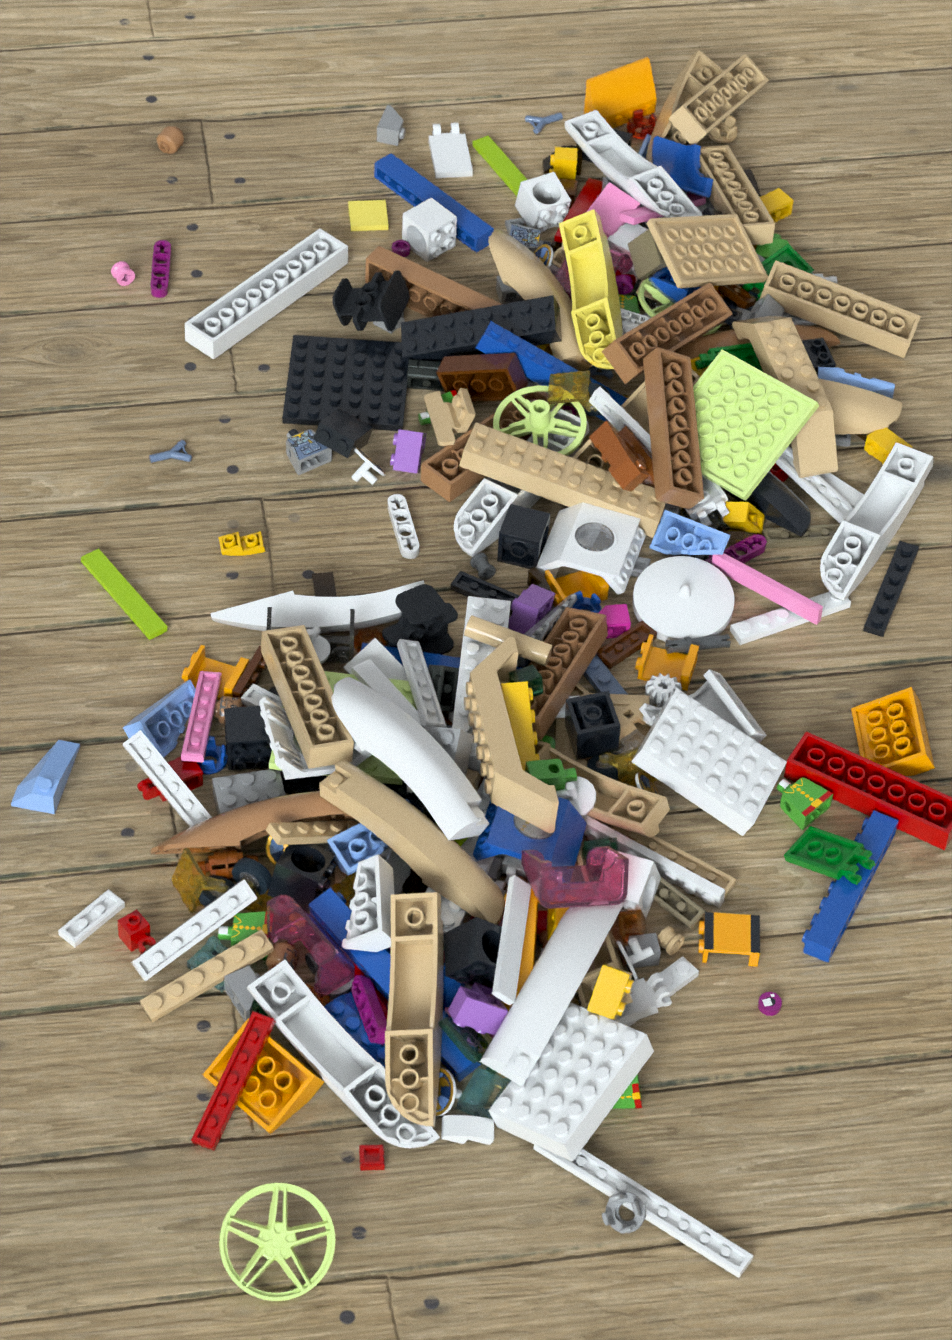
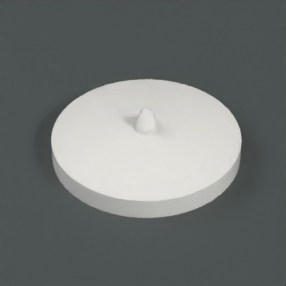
M674 556L654 562L639 575L634 586L632 603L637 620L639 622L643 620L657 632V639L666 642V640L684 639L687 636L691 638L718 636L725 630L732 618L735 598L729 580L714 565L694 557Z

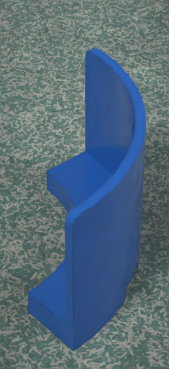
M655 136L652 146V163L657 167L662 166L682 191L710 198L714 179L705 177L704 174L699 172L701 168V146L696 144L686 146Z

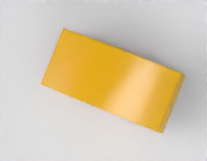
M239 531L219 537L222 555L244 556L266 552L261 531L240 537Z

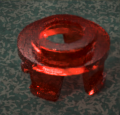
M642 109L633 111L632 119L628 118L626 130L634 138L645 139L647 134L652 136L657 118L654 113L650 114L649 119L643 118ZM642 128L641 132H637L636 129Z

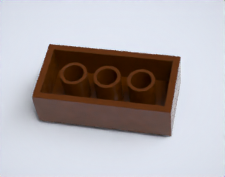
M516 353L445 356L436 372L445 393L456 390L458 393L460 388L468 389L472 402L504 400L510 394L526 388L528 385Z

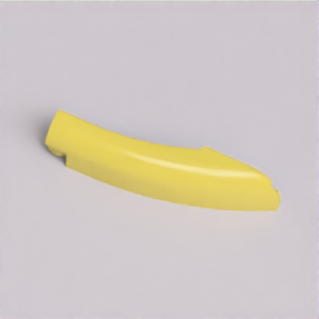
M593 209L559 223L569 270L572 295L571 314L579 350L583 357L595 367L614 369L602 351L623 335L621 309L607 236L603 232L599 214Z

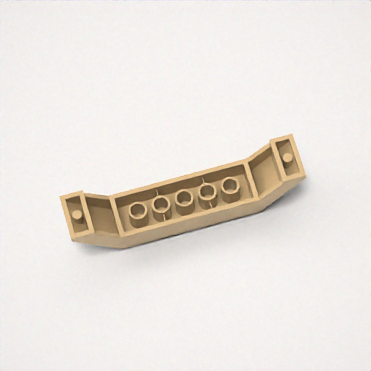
M765 316L733 322L732 326L738 340H750L764 373L815 400L819 404L817 410L791 442L793 452L792 463L799 478L837 472L838 461L833 409L791 317Z
M508 637L470 672L469 682H466L465 685L467 697H464V709L469 712L468 725L473 728V743L477 744L476 757L477 760H481L480 773L482 777H485V793L489 794L491 803L547 833H554L559 804L555 786L547 785L522 770L500 685L501 683H513L515 681L518 649L515 637Z

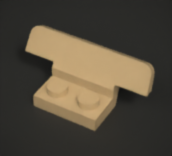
M460 388L457 395L453 397L452 403H443L440 391L424 396L425 405L438 445H454L456 441L454 434L466 433L476 415L468 389Z

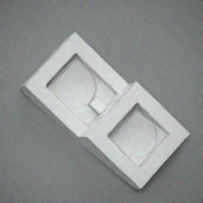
M445 1115L442 1117L441 1139L461 1144L471 1140L490 1145L494 1141V1120L469 1115Z

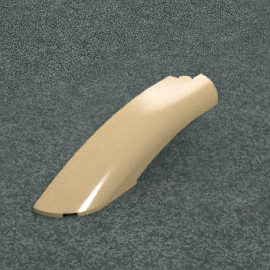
M493 231L492 235L489 236V247L503 284L515 289L524 300L554 295L560 306L562 341L549 343L555 358L584 373L592 365L583 357L579 350L571 314L572 302L564 288L546 265L526 246L504 231Z
M342 760L335 764V771L320 782L321 797L356 819L379 837L422 878V883L449 901H452L473 917H478L498 925L504 913L503 894L498 885L454 840L449 841L437 824L375 778L347 760Z
M437 892L391 895L390 988L387 1027L385 1031L386 1090L394 1108L402 1116L415 1124L435 1127L443 1020L444 962L441 896Z

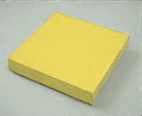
M386 200L348 201L351 231L388 230Z

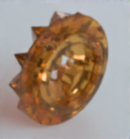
M367 627L365 631L359 630L358 635L354 636L353 646L359 653L362 643H367L370 639L376 638L383 646H387L388 643L382 637V632H378L377 628L369 630Z

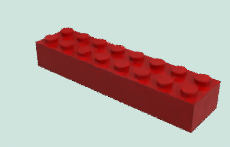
M807 731L787 759L784 777L796 782L800 778H806L833 793V800L871 817L873 811H877L899 820L898 830L944 851L952 839L951 796Z

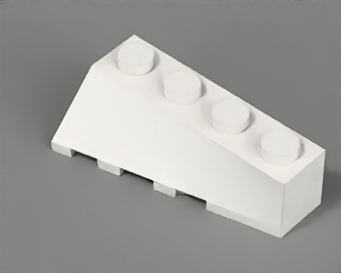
M378 854L358 862L353 887L356 892L350 902L349 908L352 912L350 920L346 922L347 937L342 942L344 949L378 952L391 947V895H394L393 868Z

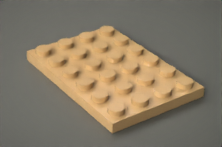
M737 214L651 218L647 222V226L677 288L703 287L709 282L712 286L761 283L768 279Z

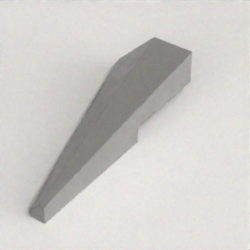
M571 594L524 635L540 641L546 639L566 607H573L577 600V595ZM518 656L517 664L526 667L529 660Z

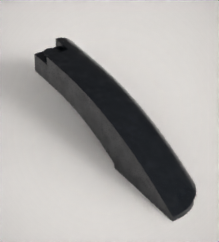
M770 471L746 501L727 491L738 502H749L765 515V519L801 537L810 527L811 513L808 506Z

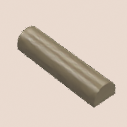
M661 877L653 901L692 931L698 929L699 921H703L704 912L706 911Z

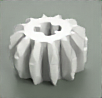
M659 673L658 677L652 675L645 687V695L649 696L650 705L656 704L658 708L664 706L666 700L677 688L679 690L682 689L681 683L677 681V677L670 678L669 673L666 676Z

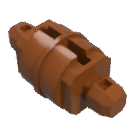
M236 849L214 851L213 855H208L207 863L199 861L194 864L195 874L206 875V872H210V876L216 875L229 880L234 879L232 876L234 865L228 866V864L237 863L243 858V852H237ZM247 855V858L259 862L258 856ZM225 864L223 867L212 868V865Z

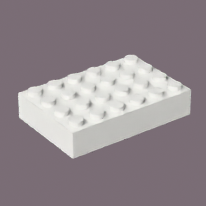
M677 688L666 700L631 762L743 836L754 825L787 761Z
M570 1003L524 1084L520 1086L511 1080L489 1109V1112L498 1128L573 1162L654 1050L647 1034Z

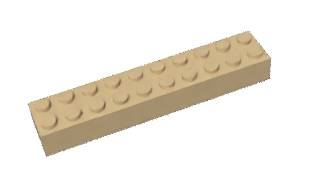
M477 422L470 434L459 464L462 468L568 507L584 502L640 518L638 526L644 531L646 536L652 538L666 503L656 500L655 488L641 483L632 492L623 490L607 470Z

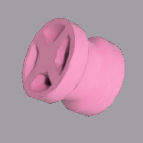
M125 261L117 262L111 269V274L121 286L129 285L135 278V273Z

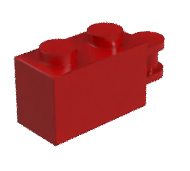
M181 756L167 762L190 791L203 786V771L197 762L181 761ZM150 778L138 783L137 788L143 792L142 796L145 800H150L157 796L163 802L167 800Z

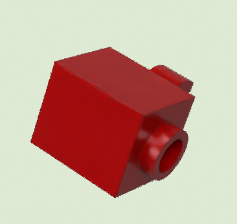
M138 910L117 920L119 938L131 952L138 949L140 954L146 951L145 945L152 947L156 944L155 939L151 937L150 924Z

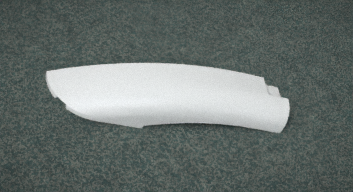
M597 110L565 121L566 131L591 161L615 185L640 204L668 218L703 216L662 166H655L635 152L617 135Z
M562 409L554 417L571 422L575 426L580 427L581 425L579 417ZM587 421V429H586L585 437H586V435L589 433V424H588V421ZM548 433L547 449L559 452L569 446L575 438ZM533 435L528 438V442L533 443ZM537 437L539 446L543 447L544 437ZM579 447L568 456L573 457L579 451ZM489 477L487 479L484 478L456 515L454 533L458 545L471 557L475 556L499 538V531L510 504L531 508L541 496Z
M897 442L895 443L874 481L845 521L841 522L822 556L820 563L821 578L826 588L834 596L845 601L880 558L923 489L924 481L933 467V456Z
M424 581L383 592L345 597L294 595V592L290 591L213 612L210 615L214 622L259 631L304 625L306 629H313L314 626H318L321 629L320 633L357 630L399 620L401 618V611L396 606V596L424 584Z
M351 677L341 679L333 688L332 704L338 717L361 751H368L377 757L413 790L449 841L480 835L489 825L483 812L478 808V804L482 799L442 746L417 721L385 696Z
M590 897L578 901L565 912L516 997L515 1003L512 1004L481 1058V1063L520 1086L524 1084L580 986L624 903L608 897Z
M283 960L247 987V990L266 1014L275 1019V1025L310 1067L381 1139L398 1147L419 1148L429 1145L440 1138L432 1127L415 1124L402 1116L394 1108L386 1090L385 1068L380 1062L374 1060L342 1028L286 960Z

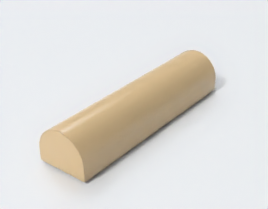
M473 615L468 620L464 636L496 648L508 637H515L518 656L544 666L548 664L552 651L551 644Z

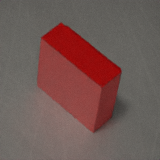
M384 1144L359 1145L360 1171L385 1169Z

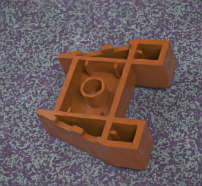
M606 420L589 436L593 445L602 453V460L605 463L608 461L611 465L608 470L623 490L632 492L641 483L655 488L652 453L627 426L617 433L609 421Z

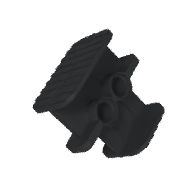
M396 270L389 281H385L381 272H376L371 282L366 283L362 288H352L350 281L347 278H343L339 282L332 298L334 309L343 326H347L352 319L356 330L363 331L368 322L383 321L386 329L393 331L408 304L410 295L402 273Z
M422 584L396 596L395 603L401 611V618L398 623L382 630L385 646L398 648L397 643L399 639L418 641L422 652L443 655L453 649L454 642L448 634V624L458 619V612L450 603H445L432 586Z

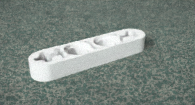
M400 494L391 495L388 498L387 508L400 553L404 558L414 559L419 555V541L406 499ZM397 517H405L406 520H405V521H398V520H396V518H397ZM407 531L411 534L409 536H403L400 533ZM409 543H410L411 550H409V548L407 547V544H409Z

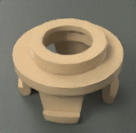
M729 115L725 122H721L708 133L709 138L718 143L734 141L737 138L736 119ZM720 132L727 133V136L722 137Z

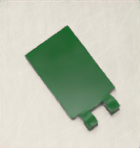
M789 244L761 262L767 276H769L775 260L810 274L814 272V269ZM766 281L747 283L742 288L749 292L755 286L760 291L757 295L758 301Z
M751 343L710 348L707 354H700V360L695 361L697 369L710 366L721 350H724L764 372Z
M812 826L784 854L786 862L837 880L844 876L848 881L856 885L862 880V876L856 874L859 870L856 864L859 862L861 866L869 870L875 865V861L869 859L872 852L865 850L862 843Z

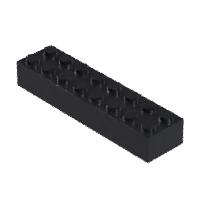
M554 295L401 322L402 358L406 364H409V359L442 362L445 356L483 355L485 353L476 349V346L490 321L534 346L561 342L560 306Z

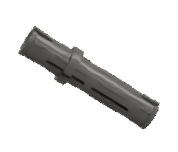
M728 634L699 638L687 636L684 639L666 640L665 647H669V649H666L667 654L675 652L688 653L691 644L699 646V650L729 648L731 641H727V639H730Z

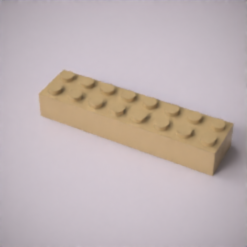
M745 53L683 104L668 119L681 132L687 142L691 145L696 144L752 97L769 80Z
M728 145L701 147V168L699 172L704 174L705 177L714 179L709 198L714 209L722 211L723 215L737 214L752 245L772 243L775 222Z
M776 260L760 297L761 299L769 294L785 309L783 312L905 358L921 318L917 314Z
M300 625L262 631L261 653L308 768L335 765L342 760L352 762L354 741L333 707L332 689L305 626Z

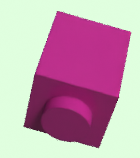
M627 604L606 605L599 612V614L606 615L608 636L606 639L617 638L630 629L631 621Z

